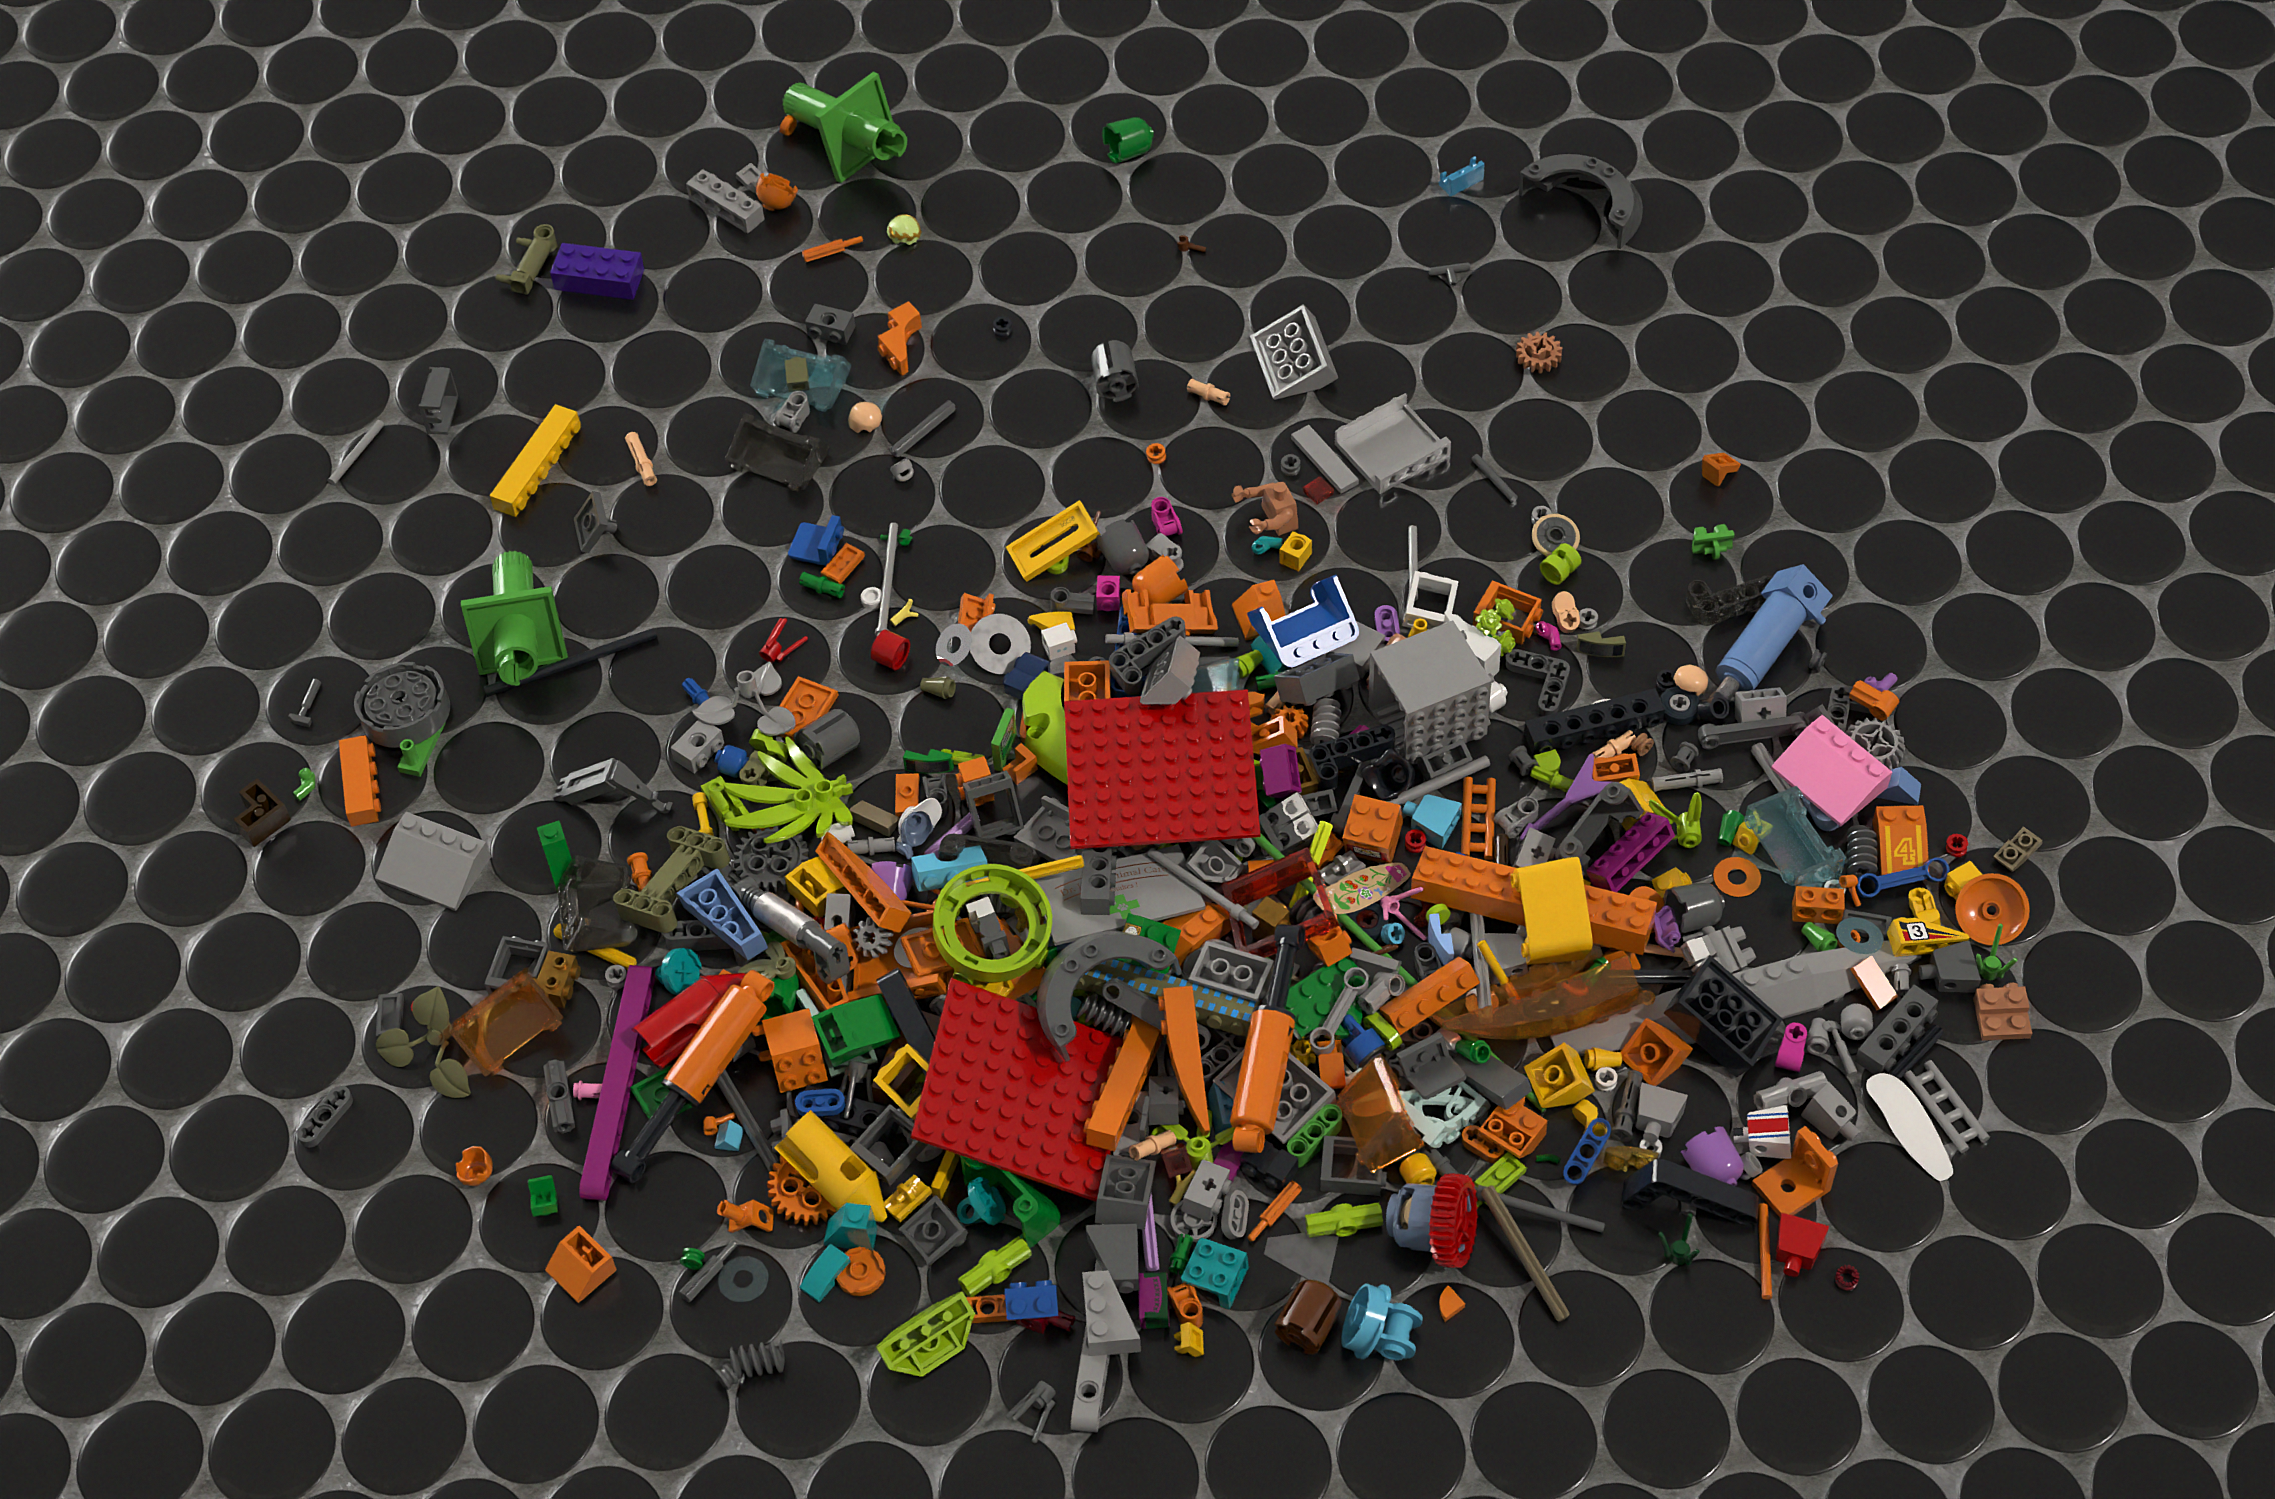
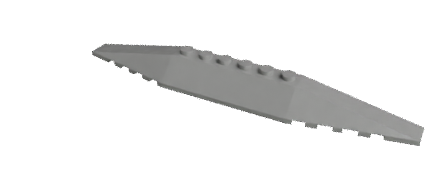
M1887 940L1803 954L1737 972L1733 975L1784 1019L1817 1010L1833 999L1836 1001L1844 997V994L1862 988L1850 969L1871 955L1884 975L1892 971L1894 965L1899 963L1908 965L1921 959V955L1894 957L1890 942ZM1681 988L1662 993L1550 1035L1554 1048L1565 1042L1575 1049L1579 1056H1584L1585 1050L1592 1047L1609 1051L1622 1050L1645 1018H1648L1675 1032L1688 1045L1696 1042L1663 1013Z

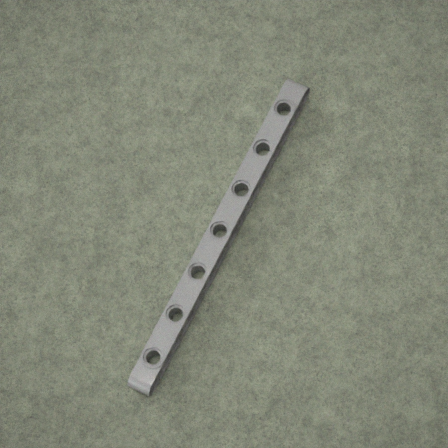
M1140 1091L1128 1122L1136 1121L1137 1123L1128 1124L1127 1122L1113 1155L1131 1158L1129 1147L1140 1143L1142 1111L1145 1096H1149V1091ZM1096 1259L1095 1271H1103ZM1087 1322L1072 1410L1071 1430L1097 1433L1110 1355H1089ZM1086 1393L1095 1394V1396L1092 1398L1084 1397Z

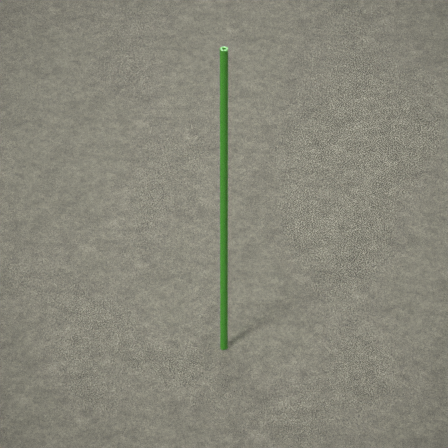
M1261 833L1260 837L1252 838L1311 895H1314L1319 888ZM1333 914L1372 952L1383 949L1347 914ZM1388 953L1381 955L1388 958H1392ZM1400 966L1398 974L1404 978L1405 983L1410 988L1417 984L1418 981ZM1445 1007L1436 1012L1465 1040H1479ZM1491 1051V1056H1493V1057H1495L1496 1059L1500 1060V1059ZM1533 1090L1525 1096L1541 1112L1547 1109L1540 1106Z

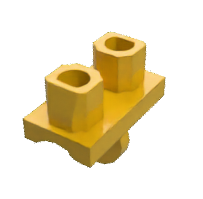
M914 1174L904 1184L900 1183L897 1186V1190L884 1201L885 1210L899 1222H902L918 1205H921L932 1193V1189L922 1183Z

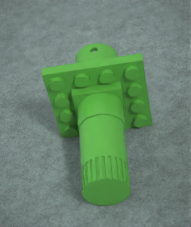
M875 72L869 74L838 98L804 83L793 84L784 95V112L820 131L835 179L840 183L875 157L880 160H888L894 155L901 157L906 149V134L893 122L879 74Z
M509 551L500 554L493 561V596L461 600V608L479 675L498 672L500 678L505 683L518 686L520 685V680L533 675L539 665L550 664L568 658V653L552 587L534 589L532 561L521 552Z

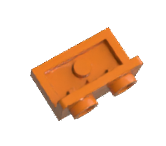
M966 593L962 595L957 626L958 634L970 637L975 624L982 618L994 613L995 603H993V594L989 593L985 599Z

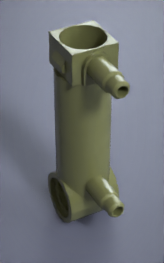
M543 224L536 227L533 240L517 238L516 243L529 247L511 276L497 274L495 279L509 284L514 292L528 295L533 287L532 283L547 256L557 248V241L552 226Z

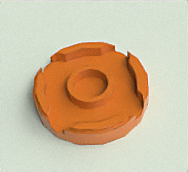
M857 1247L846 1251L845 1254L850 1257L851 1262L836 1277L837 1284L841 1289L854 1296L868 1295L879 1289L884 1281L886 1270L883 1259L878 1252L871 1251L865 1247Z

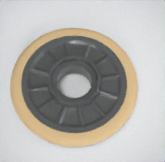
M1548 514L1541 517L1534 524L1532 540L1538 551L1548 557L1561 543L1569 544L1576 550L1579 545L1580 534L1575 523L1568 517L1561 514ZM1558 532L1561 534L1562 539L1555 541L1550 537V533Z

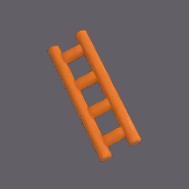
M1464 777L1461 853L1470 857V852H1484L1485 860L1493 859L1495 823L1493 819L1495 817L1496 779L1488 778L1486 785L1473 784L1472 777ZM1472 793L1486 794V804H1472ZM1471 813H1485V824L1471 823ZM1471 832L1485 833V842L1471 843Z

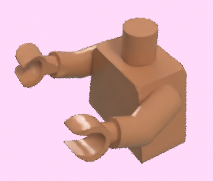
M1284 482L1245 488V490H1243L1242 486L1234 488L1232 497L1236 503L1241 501L1243 497H1262V508L1269 519L1264 521L1251 519L1250 523L1253 526H1249L1253 533L1259 534L1263 530H1275L1279 536L1298 529L1297 504Z

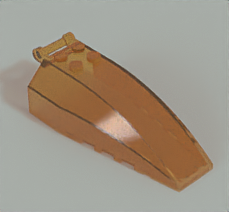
M1593 943L1592 950L1584 960L1535 964L1529 967L1528 973L1520 977L1517 974L1509 976V982L1498 987L1494 983L1491 984V1005L1478 1009L1477 996L1472 993L1444 1006L1430 1015L1429 1019L1445 1030L1468 1036L1505 1040L1531 1039L1569 1032L1593 1023H1604L1610 1019V1016L1626 1014L1632 1010V1007L1639 1004H1653L1655 995L1649 990L1641 989L1640 985H1638L1628 955L1588 970L1594 964L1595 958L1603 956L1600 945Z

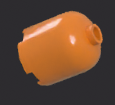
M1161 555L1140 570L1132 579L1133 593H1140L1143 589H1147L1149 606L1151 604H1167L1187 592L1188 586L1186 580H1180L1176 572L1179 571V568L1168 556L1164 557V555Z

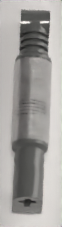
M746 877L730 886L741 904L749 909L756 919L798 947L814 952L816 970L824 983L830 984L849 973L850 965L846 945L821 929L817 921L774 893L761 890L752 877Z

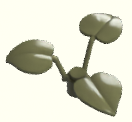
M437 986L418 996L412 1005L415 1019L420 1024L427 1025V1034L413 1042H409L408 1034L404 1030L397 1028L389 1029L377 1039L376 1049L389 1064L403 1067L408 1065L413 1059L414 1054L411 1047L425 1040H428L432 1045H441L435 1061L437 1068L430 1072L431 1083L439 1093L453 1098L466 1097L471 1094L463 1066L453 1059H445L440 1063L445 1047L449 1044L447 1039L453 1035L454 1030L453 1026L449 1023V1010L440 986Z

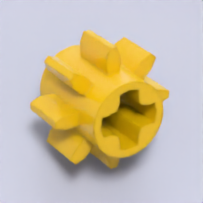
M1297 1038L1294 1045L1291 1044L1289 1053L1306 1067H1308L1310 1062L1316 1063V1053L1311 1049L1310 1039L1299 1041Z

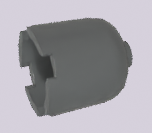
M1125 519L1115 521L1105 527L1106 532L1102 536L1097 535L1096 543L1115 573L1135 575L1148 562V548L1133 520L1127 523Z
M1709 883L1674 886L1671 889H1667L1664 894V906H1670L1674 909L1675 922L1678 925L1679 933H1688L1708 926H1714L1720 921L1725 907L1723 896Z

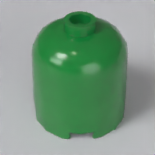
M1139 117L1109 123L1103 127L1102 133L1104 145L1108 144L1110 150L1107 154L1114 163L1147 153L1152 146V138L1154 137L1152 128Z
M796 973L788 979H780L778 976L772 979L774 989L769 998L763 1002L767 1008L762 1016L763 1020L793 1012L797 999L796 992L800 989V981Z

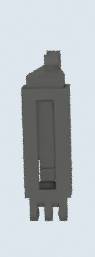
M614 758L570 773L569 776L560 779V786L557 787V793L553 797L554 801H567L573 805L618 788L645 802L659 813H668L672 806V802H660L657 799L658 792H652L624 763Z

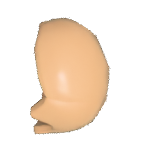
M870 402L855 404L849 414V427L857 433L861 430L871 432L879 427L881 423V410L877 405Z
M1694 665L1680 667L1673 677V680L1681 689L1695 692L1697 696L1701 693L1704 694L1708 686L1706 672Z

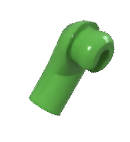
M303 768L299 772V777L302 778L301 786L292 793L298 801H301L315 788V774L309 768Z

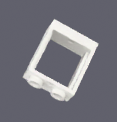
M1415 571L1402 626L1412 628L1414 621L1419 618L1427 622V630L1444 624L1443 614L1413 607L1416 590L1419 588L1448 595L1446 610L1452 613L1458 581L1430 575L1426 572Z

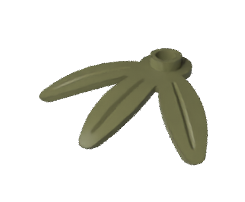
M771 941L767 944L768 948L765 950L771 960H756L746 964L738 971V973L747 974L750 970H755L770 980L775 976H778L780 979H788L796 972V962L791 957H785L784 949L779 942Z

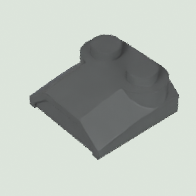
M936 1195L899 1228L900 1232L913 1244L929 1266L952 1247L962 1245L968 1234L963 1224Z

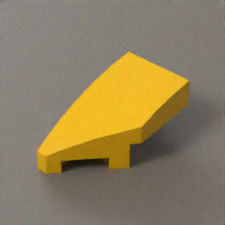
M1071 612L1041 613L1031 615L1027 620L1030 625L1035 624L1041 630L1067 623L1069 629L1075 631Z

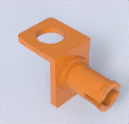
M724 1200L718 1205L717 1213L729 1218V1232L731 1233L749 1225H754L767 1232L773 1230L774 1210L762 1203L751 1200L736 1206ZM760 1210L767 1216L766 1223H763L759 1218Z

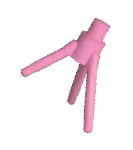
M1422 887L1391 897L1384 896L1376 901L1383 909L1384 920H1388V912L1394 914L1423 941L1427 939L1420 930L1399 912V900L1422 892Z

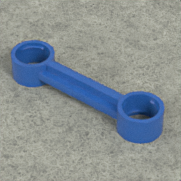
M1933 858L1926 861L1923 866L1876 876L1872 873H1866L1858 877L1856 892L1862 898H1870L1877 895L1880 890L1922 880L1936 883L1947 877L1949 865L1942 858ZM1933 861L1938 862L1943 868V874L1940 878H1934L1929 874L1928 867ZM1863 878H1870L1874 881L1875 890L1873 893L1866 894L1861 890L1860 882Z

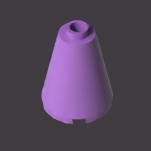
M882 861L873 863L871 869L891 888L900 900H907L913 883L912 867L906 864L903 865V868L896 867V862Z

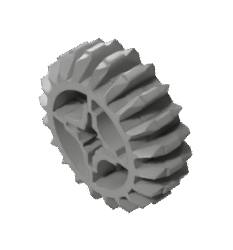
M1866 717L1864 722L1857 720L1855 725L1851 724L1848 731L1845 732L1846 735L1890 770L1898 767V764L1903 760L1905 752L1904 737L1900 736V730H1894V724L1886 725V720L1881 723L1877 721V718L1869 721Z

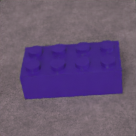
M561 243L550 275L554 290L634 300L645 269L641 252Z

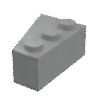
M1109 1271L1083 1272L1089 1355L1099 1356L1141 1352L1140 1337Z

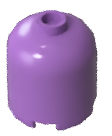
M1715 1127L1716 1132L1709 1135L1704 1131L1685 1144L1688 1149L1682 1150L1681 1153L1692 1170L1730 1185H1737V1180L1743 1173L1744 1164L1723 1127Z

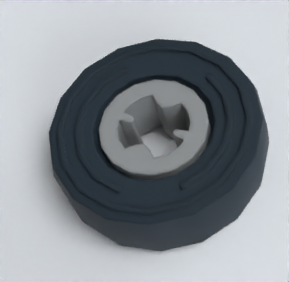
M1674 686L1662 693L1660 700L1665 709L1664 719L1674 725H1685L1696 719L1700 701L1695 692H1689L1681 689L1679 686ZM1677 704H1682L1681 708L1676 707Z

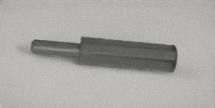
M731 1241L717 1257L713 1255L679 1291V1295L685 1301L690 1302L724 1266L722 1264L724 1259L737 1247V1243Z

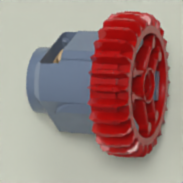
M1450 1173L1444 1174L1437 1182V1185L1405 1184L1398 1194H1392L1388 1202L1386 1226L1389 1236L1394 1237L1400 1247H1410L1411 1250L1432 1252V1257L1439 1266L1462 1268L1467 1264V1260L1470 1259V1254L1473 1252L1472 1246L1475 1245L1474 1238L1477 1236L1478 1198L1476 1197L1473 1180L1468 1175Z

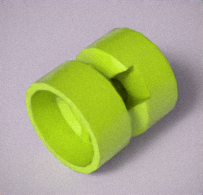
M1561 543L1551 555L1540 563L1539 568L1542 575L1549 582L1558 585L1581 564V557L1574 547Z

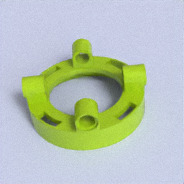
M983 864L958 873L941 890L933 911V936L940 954L954 968V979L973 985L975 980L1002 982L1017 978L1033 967L1037 969L1042 967L1049 952L1047 947L1052 929V910L1046 894L1034 879L1013 867L1000 864ZM988 876L989 881L966 887L965 881ZM982 894H999V899L1006 906L1014 909L1020 906L1026 914L1029 924L1028 937L1023 946L1013 955L996 960L983 959L967 951L957 938L955 921L960 914L962 906L968 900ZM1039 904L1042 917L1046 915V924L1040 925L1039 915L1034 905Z

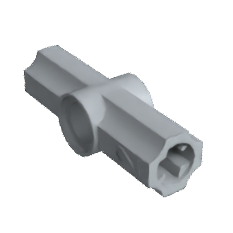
M1821 1071L1794 1080L1786 1077L1781 1079L1776 1086L1756 1092L1754 1103L1758 1111L1785 1105L1799 1107L1805 1103L1806 1099L1814 1097L1828 1081L1825 1074Z

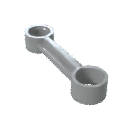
M1354 967L1345 973V988L1322 1027L1314 1029L1310 1034V1046L1314 1053L1320 1055L1329 1054L1333 1051L1335 1047L1334 1035L1356 996L1362 995L1368 989V974L1364 969ZM1352 976H1361L1364 978L1365 983L1360 987H1352L1348 984V980ZM1320 1035L1328 1036L1331 1039L1330 1044L1326 1047H1318L1313 1041Z

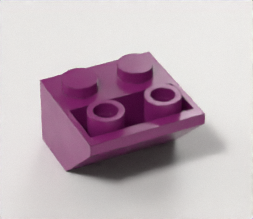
M1282 744L1260 750V766L1264 775L1263 789L1266 795L1285 800L1296 792L1301 794L1296 747Z

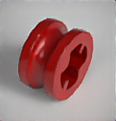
M1417 829L1408 831L1405 836L1406 849L1412 853L1423 851L1426 846V835L1424 832ZM1416 839H1419L1420 843L1416 844Z
M1961 834L1950 835L1946 842L1948 854L1954 857H1961L1966 854L1968 847L1967 838ZM1953 843H1956V845L1960 843L1961 848H1958V846L1956 848L1953 847Z

